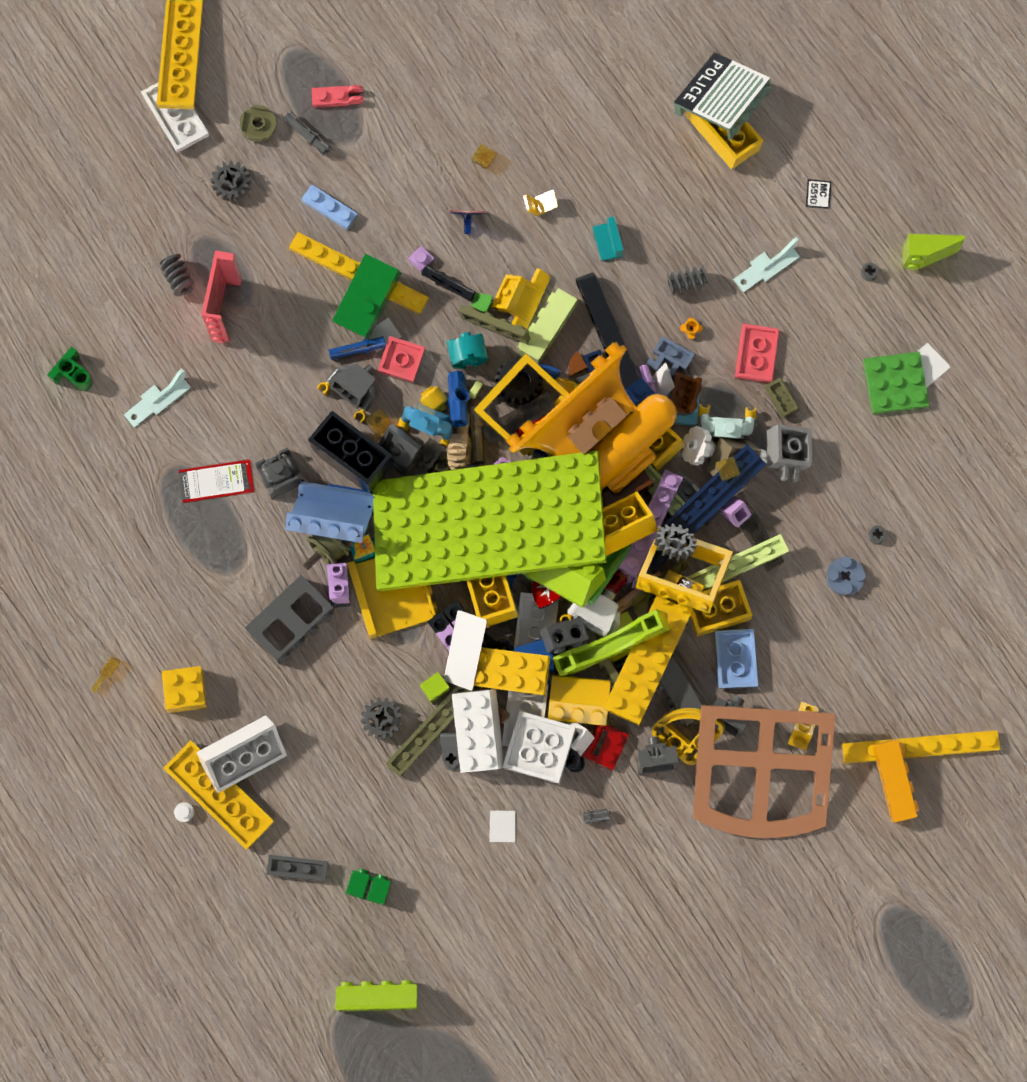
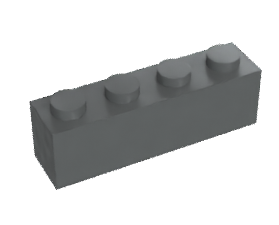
M672 656L659 682V691H664L667 698L665 700L670 708L675 710L682 708L701 709V702ZM679 719L677 721L680 725L683 724L687 728L699 720Z

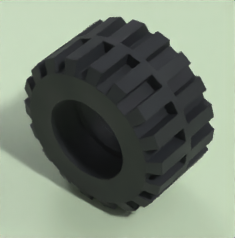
M515 357L514 361L510 358L508 363L503 362L501 364V368H498L495 377V386L519 361V357ZM528 364L517 375L527 377L530 385L521 391L514 390L507 385L498 395L503 403L507 402L509 407L515 405V408L519 409V406L522 405L523 408H526L527 404L531 406L534 404V400L537 401L539 399L543 380Z

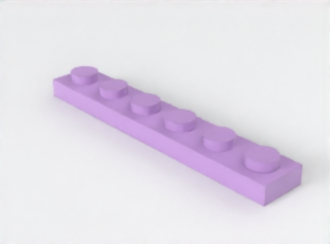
M665 470L648 506L654 515L658 529L683 477L668 470ZM656 532L632 543V548L621 563L620 571L637 578Z

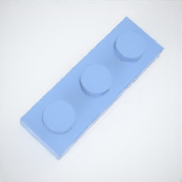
M314 185L310 186L301 199L303 203L347 231L358 217L356 212Z

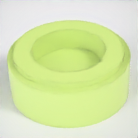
M476 380L469 392L472 399L476 398L483 386V383L479 380Z

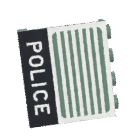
M714 52L674 101L675 114L681 117L685 111L691 112L726 129L728 140H731L734 135L740 132L741 126L748 122L753 111L759 108L764 97L770 94V77Z

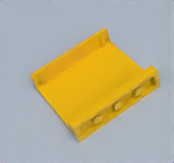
M375 558L355 564L354 561L347 563L370 639L427 622L436 616L435 613L439 612L436 602H432L430 595L433 594L431 585L378 592L376 589Z

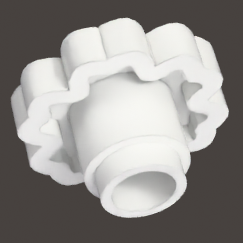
M699 426L690 428L689 434H686L683 439L685 446L683 447L682 456L685 462L697 466L703 464L705 458L713 455L716 444L711 440L712 436L709 430Z

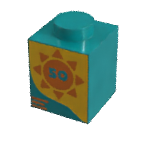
M369 534L364 536L362 543L347 542L355 564L375 557V538L371 539Z

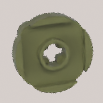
M254 105L250 107L251 109L244 111L240 117V128L243 136L253 142L269 141L277 129L276 117L266 106ZM258 120H261V123L263 125L260 127H256V125L253 124L257 123Z

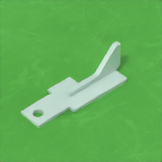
M795 237L772 259L764 252L750 262L752 266L733 279L743 293L762 279L766 282L796 261L800 255L794 248L797 246L799 239ZM746 280L747 283L742 285L740 281Z
M181 368L171 383L161 392L155 385L140 396L142 400L124 414L134 428L153 412L155 415L159 414L190 389L191 386L185 381L186 374ZM133 414L137 415L136 420L131 419Z

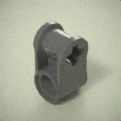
M456 732L440 733L444 766L449 771H455L460 767ZM450 757L455 759L453 764L449 763Z

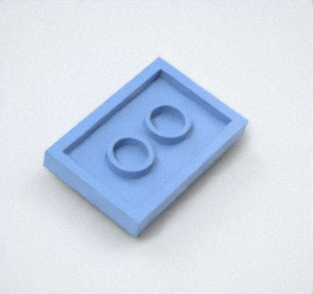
M754 629L715 631L718 688H757L758 678Z

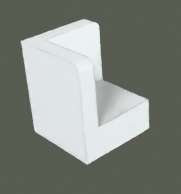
M572 722L571 725L576 726V732L570 750L581 756L594 740V736L588 729Z

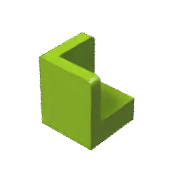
M439 672L420 684V688L431 704L450 691L449 686Z

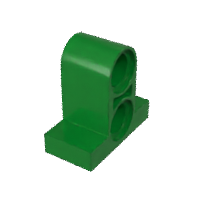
M72 346L47 374L49 379L55 384L64 377L75 387L83 391L90 389L93 383L89 373L76 363L80 355ZM67 366H72L70 371H64ZM81 377H87L85 382H78Z

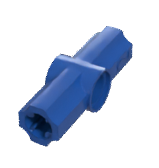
M456 370L448 374L449 396L446 404L450 408L451 424H453V427L459 428L468 424L467 401L470 395L466 390L463 371Z

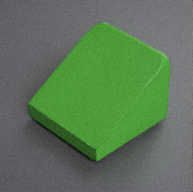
M475 293L471 306L485 314V312L490 310L493 296Z

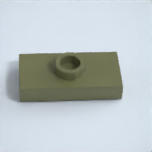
M781 377L764 386L766 393L782 419L800 410Z

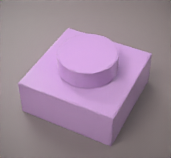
M420 246L408 258V261L422 273L426 265L434 262V257Z

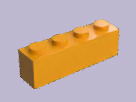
M897 739L873 744L872 747L891 821L895 823L918 817V803L912 797L914 787L912 781H908L907 777L909 767L902 757V754H904L903 744L899 743Z

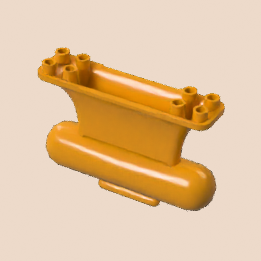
M615 342L605 349L610 356L606 359L602 355L595 358L591 362L595 369L544 418L535 424L528 420L520 427L524 432L521 437L517 434H512L506 440L510 445L508 450L511 453H515L523 448L539 449L552 456L580 453L566 437L569 434L568 430L575 424H581L584 421L582 417L589 411L593 413L598 408L596 405L603 398H612L627 416L614 428H610L603 421L596 422L593 425L592 433L598 442L588 450H597L599 453L601 491L607 486L614 494L620 493L655 461L656 454L650 449V446L676 422V406L671 399L662 394H652L637 407L627 395L620 377V361L627 348L624 345L619 346Z

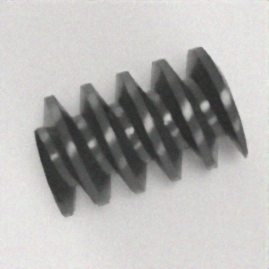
M175 254L164 258L160 265L161 270L164 271V276L167 278V282L170 284L171 289L174 290V295L179 297L193 290L191 285L194 283V280L189 279L191 277L190 273H185L188 268L186 266L182 267L185 262L179 260L181 255Z
M701 265L699 270L697 267H693L692 272L689 268H686L685 274L682 270L678 271V275L675 271H672L670 276L667 273L668 286L672 295H675V289L682 294L683 288L689 292L690 286H692L694 291H697V285L704 289V284H708L704 265Z

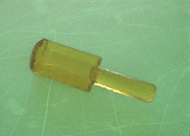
M112 656L99 672L101 676L91 688L92 692L95 693L106 678H110L119 666V660Z

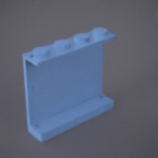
M300 481L297 501L292 512H287L285 530L362 543L374 511L373 499L375 496H373V493Z

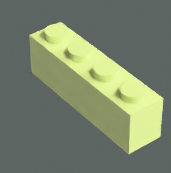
M559 288L555 293L552 292L547 300L548 305L546 308L542 307L537 317L539 319L537 322H533L528 329L531 338L529 343L524 344L520 342L518 345L519 355L523 357L526 353L537 364L541 363L577 306V299Z

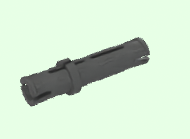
M292 111L285 115L284 121L304 137L310 146L316 148L323 156L330 151L331 146L323 141L317 132L312 131Z

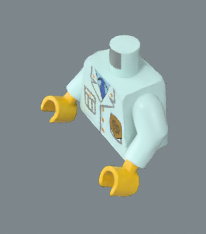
M699 404L698 416H700L701 425L704 429L709 430L712 437L744 439V435L752 434L757 413L756 407L752 411L748 410V407L745 408L744 420L710 417V405L707 404V408Z

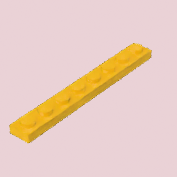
M297 232L289 246V250L351 281L360 265L359 262ZM397 282L389 300L421 315L429 297Z
M998 730L897 739L904 747L903 759L1000 750ZM889 740L843 743L844 764L876 761L872 745Z

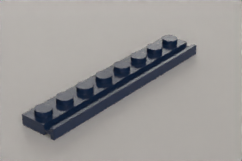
M747 444L661 527H664L665 524L671 527V524L674 523L675 527L682 525L683 530L688 528L689 534H695L767 464ZM656 551L651 566L655 571L669 559V555H662L663 551Z

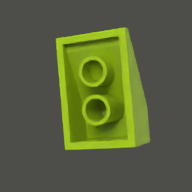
M908 234L903 245V268L918 270L958 253L965 241V235Z

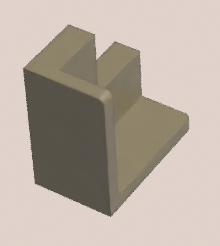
M720 437L707 471L714 476L747 444L759 456L761 450L749 440Z

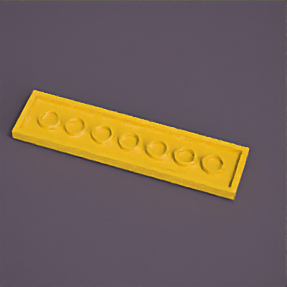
M166 0L157 108L194 110L204 0Z
M668 570L664 580L676 584L682 575ZM693 581L694 583H692L689 589L701 593L704 585ZM656 595L649 612L655 609L663 611L670 630L631 648L604 706V710L637 725H640L694 610L692 607L679 603L677 605Z

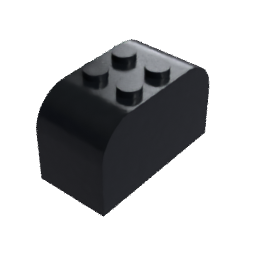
M334 411L327 415L308 439L312 450L322 460L368 493H371L394 464L392 454Z

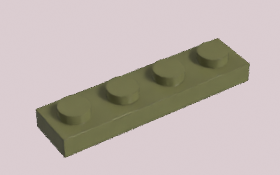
M462 305L459 309L463 320L524 344H528L531 339L527 329L521 325H512L508 320L503 318L501 320L497 319L488 312L484 314L473 306L466 307Z

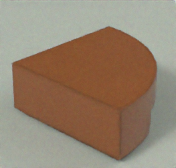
M579 351L569 361L568 371L570 377L587 369Z

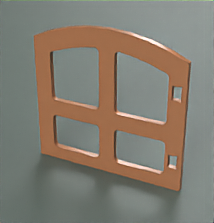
M701 705L693 819L723 832L755 838L795 836L825 827L836 714ZM716 720L759 721L760 729L757 751L714 749ZM775 723L818 725L816 754L774 753L772 749ZM822 734H828V745L821 744ZM727 765L756 768L753 815L750 820L734 817L709 807L712 766ZM772 769L810 770L815 772L811 813L783 820H767L770 773ZM817 794H823L822 805L816 804Z

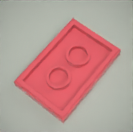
M742 324L735 379L771 383L773 381L780 329Z

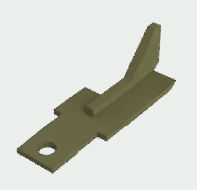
M681 559L670 571L680 575L688 567L686 560ZM662 573L658 578L664 580L667 573ZM642 590L632 599L633 612L637 617L648 613L649 601L656 596L655 594Z

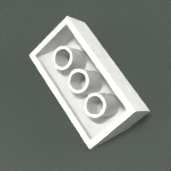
M266 715L197 752L206 774L218 793L287 756L274 723Z

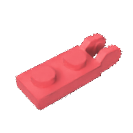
M352 85L350 87L312 88L313 108L361 104L364 102L362 96L349 97V94L362 93L363 87Z

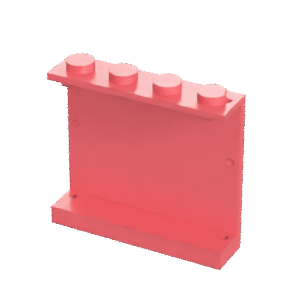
M215 251L202 310V318L211 340L222 344L230 342L222 316L220 315L226 284L241 286L242 277L234 253Z

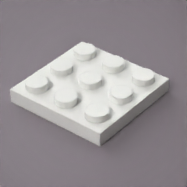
M519 711L503 768L560 784L576 732V726Z

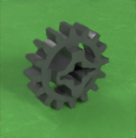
M232 161L229 162V165L222 162L223 167L216 166L217 172H212L214 177L210 179L211 184H213L212 189L216 191V196L222 194V200H225L227 197H229L230 201L233 200V197L240 200L239 195L245 197V190H250L248 185L251 184L249 171L246 172L245 166L240 168V162H237L236 165H233ZM228 177H230L231 180L233 181V184H234L233 186H232V184L230 183Z
M672 523L671 527L665 524L663 528H659L654 537V545L658 546L657 551H663V556L669 555L670 560L675 557L679 561L680 557L683 560H686L687 557H692L697 547V539H693V533H688V528L683 530L682 525L675 527L674 523Z
M378 697L376 703L370 700L371 706L365 705L364 707L367 711L361 712V715L365 718L360 721L362 724H366L363 730H370L368 736L375 734L376 740L379 739V736L386 740V735L388 734L392 738L393 731L399 732L397 725L403 724L399 720L403 717V714L397 713L401 710L400 707H394V700L388 703V698H385L383 702ZM376 707H380L379 710L375 712L372 711ZM388 708H390L393 711L395 718L393 716H389ZM384 712L386 720H383L382 723L379 724V720L377 717H381V715H383ZM369 720L375 722V729L371 727ZM388 725L391 726V728H389L388 730L383 731V729Z

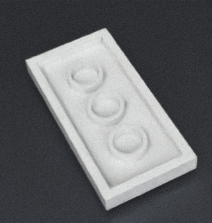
M158 83L141 91L143 98L177 153L209 136L195 110L157 108Z

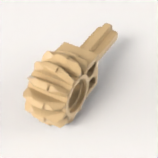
M467 413L468 424L457 428V434H452L450 437L447 459L451 470L468 468L471 464L472 441L468 435L469 413Z

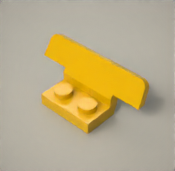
M537 268L530 282L522 276L506 274L491 307L495 311L509 312L514 316L512 325H521L528 329L550 280L549 275Z

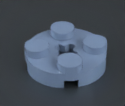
M845 556L834 560L830 564L826 573V581L828 587L835 594L841 596L853 595L863 586L866 574L858 561ZM842 572L850 574L849 581L847 579H845L844 581L841 579Z

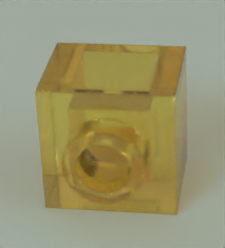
M381 408L365 419L366 424L377 438L384 434L387 427L392 424ZM379 418L382 419L381 423L375 422Z

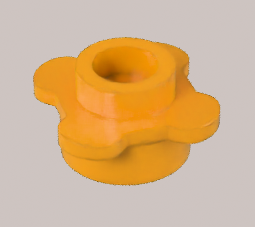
M692 317L688 318L685 324L680 326V331L685 332L688 339H694L695 335L698 332H702L703 329L702 325H699Z

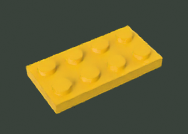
M481 647L473 686L546 695L550 656Z

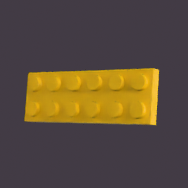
M190 740L163 769L235 840L248 850L268 830L274 821L238 785L234 784L218 793L197 755V752L201 749Z

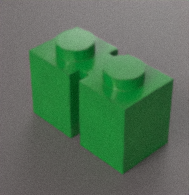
M358 868V871L353 870L346 894L364 900L369 882L372 881L367 901L385 906L392 884L391 881H388L389 877L381 874L373 877L369 875L370 871Z

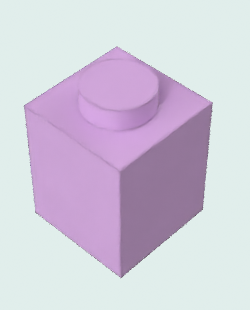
M735 496L720 509L724 519L736 527H739L752 516L745 503Z

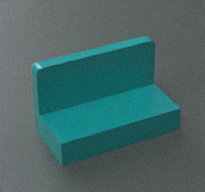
M608 217L605 224L593 226L592 230L601 261L623 257L624 250L615 217Z

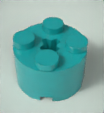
M465 332L460 334V338L446 341L453 369H466L467 365L476 367L488 361V353L482 333L471 335V332Z

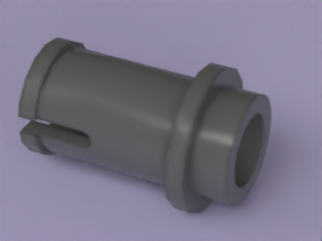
M607 808L583 812L585 824L590 826L592 823L609 821Z

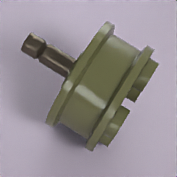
M318 535L307 536L305 539L315 553L303 566L309 570L320 558L328 565L337 564L343 556L347 557L351 549L339 539Z

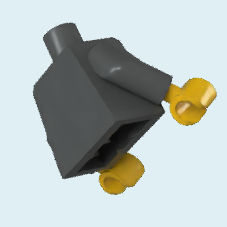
M355 363L351 366L337 367L326 378V382L318 384V390L320 391L323 387H326V390L322 393L325 396L330 393L331 388L356 409L360 407V411L354 413V419H356L358 414H362L363 418L360 423H363L366 419L365 412L370 409L375 400V377L372 376L375 373V369L371 365L362 368Z

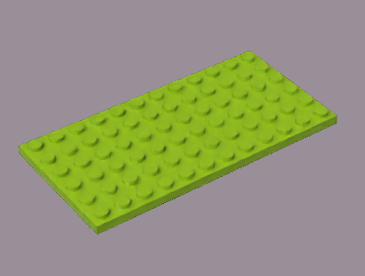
M597 450L588 451L585 454L574 453L380 480L373 489V496H375L373 499L376 589L378 592L607 562L600 463Z

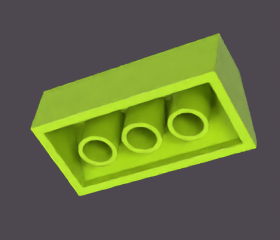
M598 564L522 573L581 608H584L592 595L606 580L604 569Z
M413 980L401 981L400 985H393V981H381V985H373L372 981L361 982V986H353V982H341V986H336L335 1010L338 1012L418 1009V985L413 984Z

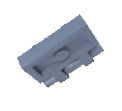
M662 336L653 350V354L658 356L657 360L649 358L646 364L657 372L663 366L662 362L664 360L671 363L673 366L671 369H668L673 379L674 373L677 372L678 368L683 371L687 370L695 354Z

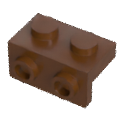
M676 372L673 376L675 387L669 392L668 398L676 406L678 414L687 416L693 414L697 409L698 394L702 390V378H691Z

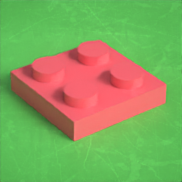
M389 336L378 367V373L414 383L426 348Z

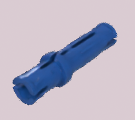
M384 336L369 340L363 339L361 342L328 350L332 361L364 352L368 354L372 350L386 348ZM374 343H375V345H372V346H367V347H364V348H359V347H362V346H366V345H370V344H374ZM356 348L355 350L340 353L341 351Z

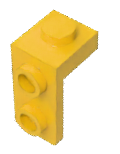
M801 702L798 711L819 712V708ZM795 723L788 744L806 750L812 738L815 724Z

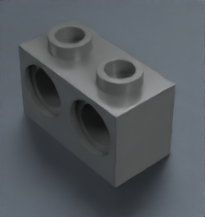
M581 617L548 625L540 631L547 653L554 652L559 654L566 651L565 648L572 647L574 649L583 646V643L588 640ZM571 631L576 634V638L571 635ZM553 636L559 639V643L554 641Z

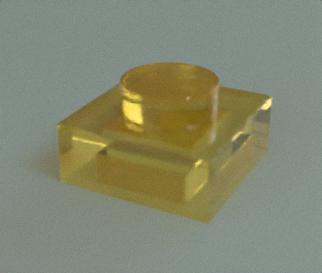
M481 144L472 156L471 161L487 170L496 158L497 153Z
M733 456L715 463L722 482L740 475Z

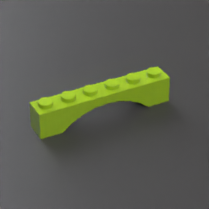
M655 609L638 617L622 629L594 642L570 649L553 657L560 676H571L670 630L664 612Z

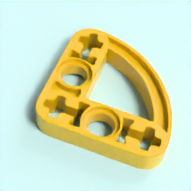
M682 708L671 711L657 720L652 727V735L659 737L660 742L665 743V746L672 747L671 739L678 738L681 741V746L676 747L677 756L688 765L697 763V752L691 759L688 755L695 748L698 750L699 733L692 741H689L669 723L679 719L700 720L701 709ZM717 719L715 725L717 724L719 728L715 730L714 743L725 730V724L721 719ZM664 727V732L659 733L658 729ZM669 733H672L668 740L665 739Z

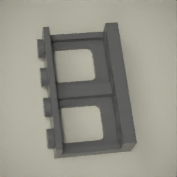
M300 575L254 618L245 629L279 664L281 661L285 662L288 660L291 652L295 648L299 649L305 643L304 639L306 637L314 635L319 630V625L323 621L328 622L333 617L334 608ZM305 593H308L323 608V612L310 624H306L291 609V606ZM276 620H281L295 635V638L281 651H278L263 636V632Z

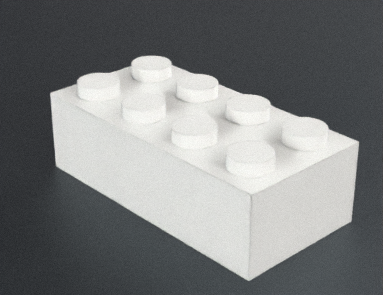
M496 689L452 694L460 773L503 768L504 757Z

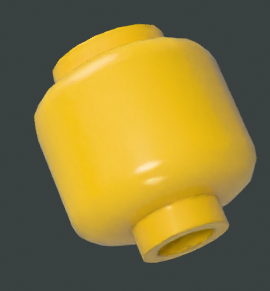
M431 385L420 394L422 396L420 402L427 407L442 412L447 407L445 403L448 397L439 386L433 387Z

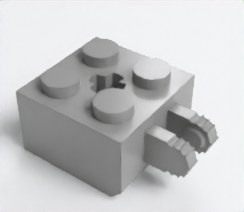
M778 424L767 430V467L779 469L780 480L786 481L789 477V472L791 482H797L799 472L809 468L812 464L811 429Z

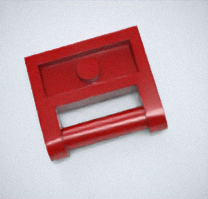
M607 724L606 726L594 725L596 727L593 732L594 740L581 756L613 771L629 734ZM602 731H605L608 735L599 755L595 756L593 751Z

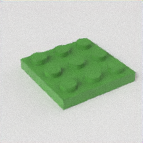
M920 352L864 358L863 364L872 414L929 407Z

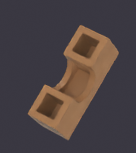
M603 398L596 405L598 408L593 413L589 411L582 417L584 421L581 424H575L568 430L569 434L566 437L580 453L585 454L598 442L592 433L593 425L596 422L603 421L610 428H614L627 416L612 398Z

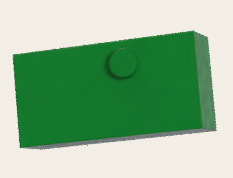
M365 253L332 322L369 340L402 272Z

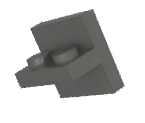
M393 424L387 427L379 443V446L392 454L394 460L392 467L403 475L409 471L412 463L426 449Z

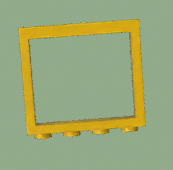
M526 353L474 409V412L505 440L510 435L484 410L526 364L533 368L564 398L569 395L559 383ZM523 448L518 450V452L525 457L526 454L531 456L536 449Z
M654 539L639 573L636 588L662 598L676 600L681 605L710 614L733 551L697 539V547L692 557L720 566L710 595H706L647 574L658 547L654 545Z

